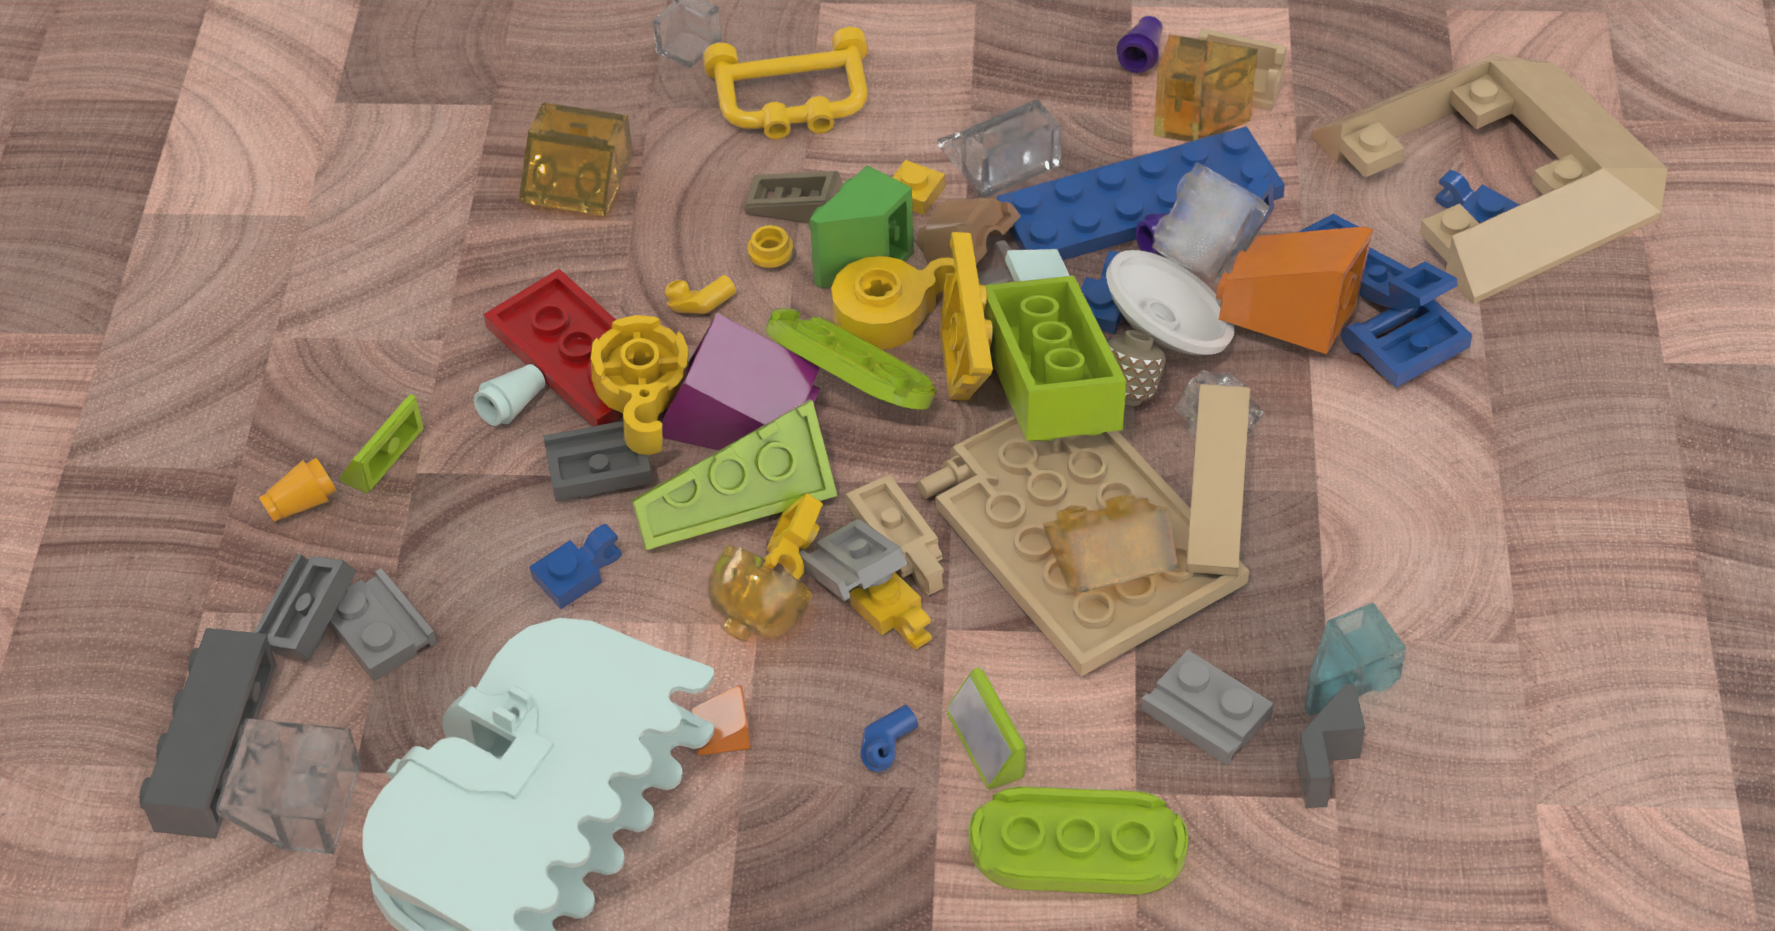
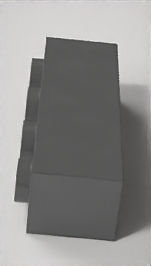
M206 628L199 648L192 650L188 663L189 675L184 689L178 690L174 697L172 707L173 718L167 733H163L157 743V762L151 778H145L140 789V807L145 810L154 832L216 839L277 665L267 634Z

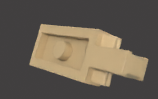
M890 474L845 494L846 506L856 519L859 518L901 547L908 564L897 570L902 578L912 574L915 583L926 596L945 588L942 582L944 569L938 562L943 559L942 552L938 547V537Z

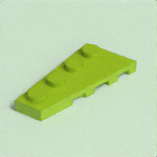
M813 400L802 403L631 500L644 549L649 550L783 512L806 493L819 501L837 497Z

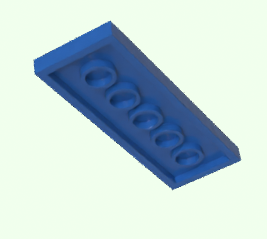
M1245 126L998 195L997 200L1011 203L1021 215L1009 229L1019 250L1057 249L1062 260L1136 240V226L1148 214L1199 210L1205 219H1210L1231 213V204L1235 195L1241 188L1246 189L1256 175L1273 181L1274 200L1283 198L1285 184L1248 127Z

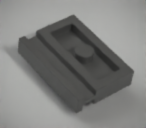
M623 421L543 436L555 501L653 483L648 455L638 454L626 445Z
M296 554L253 633L267 634L271 649L275 654L309 660L314 649L321 643L324 631L335 610L344 600L347 588L357 570L344 560L316 556L306 559L303 555Z

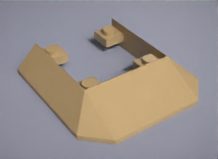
M1492 53L1312 130V138L1337 164L1348 159L1365 178L1403 161L1405 148L1395 138L1457 111L1475 129L1513 113L1559 158L1534 170L1532 184L1543 194L1542 196L1482 223H1478L1460 203L1421 221L1419 234L1447 261L1446 272L1457 278V288L1472 304L1660 219L1668 168L1556 63Z

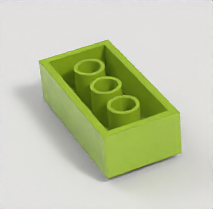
M1075 276L985 285L987 301L984 317L985 320H991L992 322L991 361L1026 441H1051L1060 437L1077 435L1095 436L1104 432L1123 430L1126 379Z

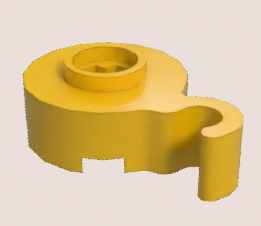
M886 256L865 257L848 264L836 275L831 287L834 323L880 349H892L909 342L914 338L913 331L921 325V322H925L926 316L930 312L935 310L936 295L944 291L946 273H955L954 259L948 257L938 258L931 261L923 270H917L901 259Z
M633 315L617 319L612 322L611 330L604 333L599 340L596 337L593 342L591 352L592 382L597 396L609 408L623 413L624 440L626 445L638 454H656L663 449L662 423L657 421L658 416L669 408L689 372V350L684 336L679 331L676 335L671 329L662 326L660 319L657 317Z

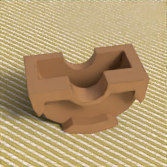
M995 198L948 199L935 208L927 221V225L920 228L917 235V244L919 249L924 252L928 265L931 261L938 258H953L952 248L950 247L952 232L971 233L975 262L977 264L987 253L986 238L988 234L990 236L1004 235L1021 215L1011 203L1000 202Z

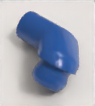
M903 705L865 727L860 757L868 769L874 772L887 770L895 759L896 740L918 727L917 718L909 706Z

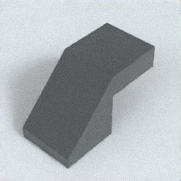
M1355 684L1343 685L1300 734L1296 765L1306 809L1327 807L1332 781L1329 761L1360 758L1365 725Z

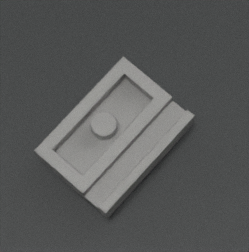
M859 518L816 542L818 549L810 554L804 550L799 552L804 562V571L844 601L851 597L849 590L857 585L863 589L881 585L887 582L895 571L908 565L901 547Z
M382 568L375 571L376 577L365 583L361 579L347 588L344 600L338 605L328 623V626L373 681L416 657L417 650L428 644L430 647H433L437 644L433 629Z
M1187 650L1156 683V688L1150 694L1146 693L1143 696L1141 710L1228 765L1232 761L1234 753L1238 749L1242 750L1272 717L1274 703Z

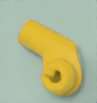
M722 275L701 290H689V285L686 281L675 280L665 287L664 294L669 300L667 306L676 313L707 314L736 294V287L729 277Z

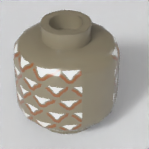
M1136 330L1126 331L1125 336L1113 337L1107 341L1126 379V406H1138L1142 401L1154 397L1158 391L1166 362L1163 351L1153 344L1154 338Z

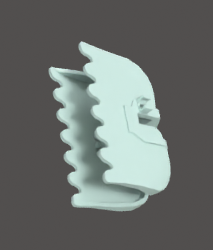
M557 618L528 626L509 639L493 658L476 688L468 687L462 696L453 701L443 715L442 728L446 738L439 740L429 750L415 746L407 751L402 759H396L386 772L391 781L382 789L368 811L363 828V852L367 868L371 872L370 879L375 902L388 923L398 931H557L552 924L558 916L564 915L579 919L589 915L593 911L595 899L593 892L583 883L584 876L589 872L605 875L615 874L623 867L625 861L623 848L613 840V834L620 829L640 832L649 828L654 819V812L652 806L642 797L643 791L649 787L669 790L675 788L681 782L683 776L682 767L671 756V750L676 746H685L692 749L701 748L714 735L713 723L700 718L669 699L670 695L676 691L697 694L706 690L714 680V668L661 650L590 620Z

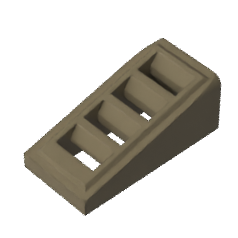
M838 171L754 175L744 210L746 214L809 223L814 211L819 206H824L840 191L843 181ZM769 191L774 192L772 198H767Z

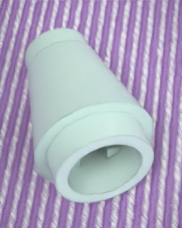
M528 364L523 368L483 382L479 387V391L474 395V405L478 414L485 422L493 426H497L500 423L509 424L539 391L545 387L544 376L536 366Z

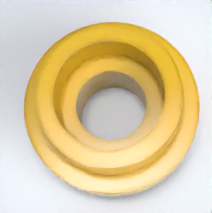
M775 225L762 226L753 232L747 244L748 257L758 266L765 268L778 267L791 259L793 255V242L781 227Z

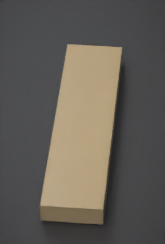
M1200 384L1186 572L1238 576L1250 399L1249 387Z

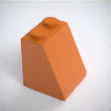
M1362 226L1257 236L1247 251L1241 250L1238 253L1232 272H1224L1219 281L1216 291V299L1222 301L1219 320L1327 354L1356 309L1373 229Z

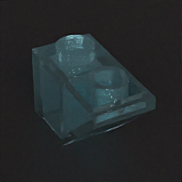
M1374 602L1327 621L1308 678L1304 709L1309 716L1319 713L1345 684H1355L1357 695L1360 696L1372 690L1383 691L1401 679L1406 647Z

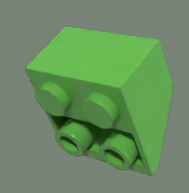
M866 165L853 179L845 181L840 191L824 206H819L812 214L809 222L814 285L821 289L831 288L836 275L848 264L865 257L886 256L906 262L914 254L912 187Z

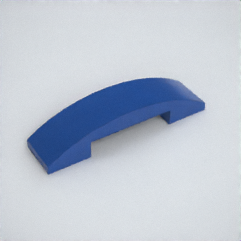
M1333 213L1299 232L1359 226ZM1369 247L1359 295L1382 306L1395 309H1413L1430 302L1457 287L1458 284L1456 277L1426 261L1410 269Z

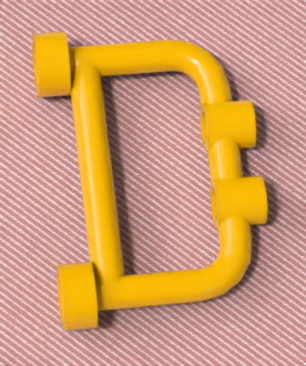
M844 27L835 32L832 37L833 51L740 63L736 48L728 43L712 44L703 53L705 72L716 81L720 110L724 118L733 126L742 129L764 128L765 135L770 139H782L790 133V124L806 122L808 123L809 130L813 133L823 134L829 132L834 127V119L855 114L862 109L867 101L868 88L862 59L868 53V45L865 33L857 27ZM846 67L851 92L846 99L829 101L826 97L816 96L810 98L805 105L786 107L781 102H770L759 111H744L737 106L733 81Z

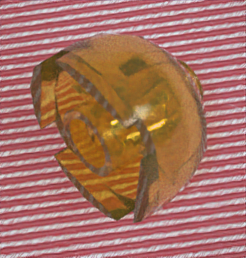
M728 545L723 553L718 556L708 578L707 594L711 606L724 619L720 628L743 642H747L751 635L769 639L782 636L793 629L808 609L813 593L802 582L782 568L777 573L763 565L766 559L742 548Z

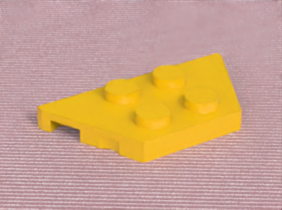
M952 232L950 247L953 252L955 273H946L939 334L949 400L968 401L991 375L993 370L990 355L991 320H985L984 317L987 291L985 285L979 284L971 233Z

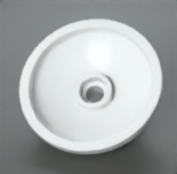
M1140 250L1120 252L1109 264L1106 278L1113 301L1127 322L1136 331L1152 336L1154 344L1168 350L1202 356L1223 351L1232 340L1234 324L1219 320L1222 301L1216 299L1214 291L1184 267L1160 255Z

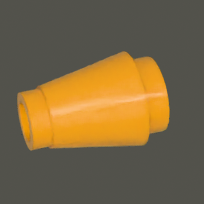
M314 458L307 463L304 460L300 461L267 490V493L258 498L275 523L281 518L284 519L329 502L327 497L337 490L319 460Z

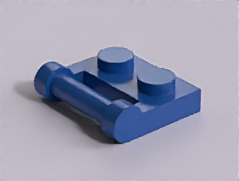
M1435 299L1413 309L1390 308L1362 324L1354 322L1341 330V338L1346 348L1355 354L1359 352L1395 388L1470 348L1473 335ZM1411 318L1415 319L1407 323L1406 325L1394 330L1393 332L1381 337L1380 339L1376 338L1377 336L1389 331L1390 329L1402 324L1403 322Z

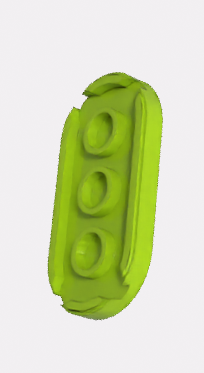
M778 308L771 312L765 331L780 345L878 399L910 409L922 410L930 408L937 390L935 386H932L933 382L920 370L824 318L812 316L811 321L800 320L801 313L798 312L799 310Z
M1011 787L992 795L991 801L987 802L983 807L981 804L973 813L969 824V851L978 870L992 882L1006 888L1140 895L1162 889L1180 874L1187 858L1188 831L1184 820L1177 811L1175 815L1172 810L1166 807L1165 801L1145 792Z

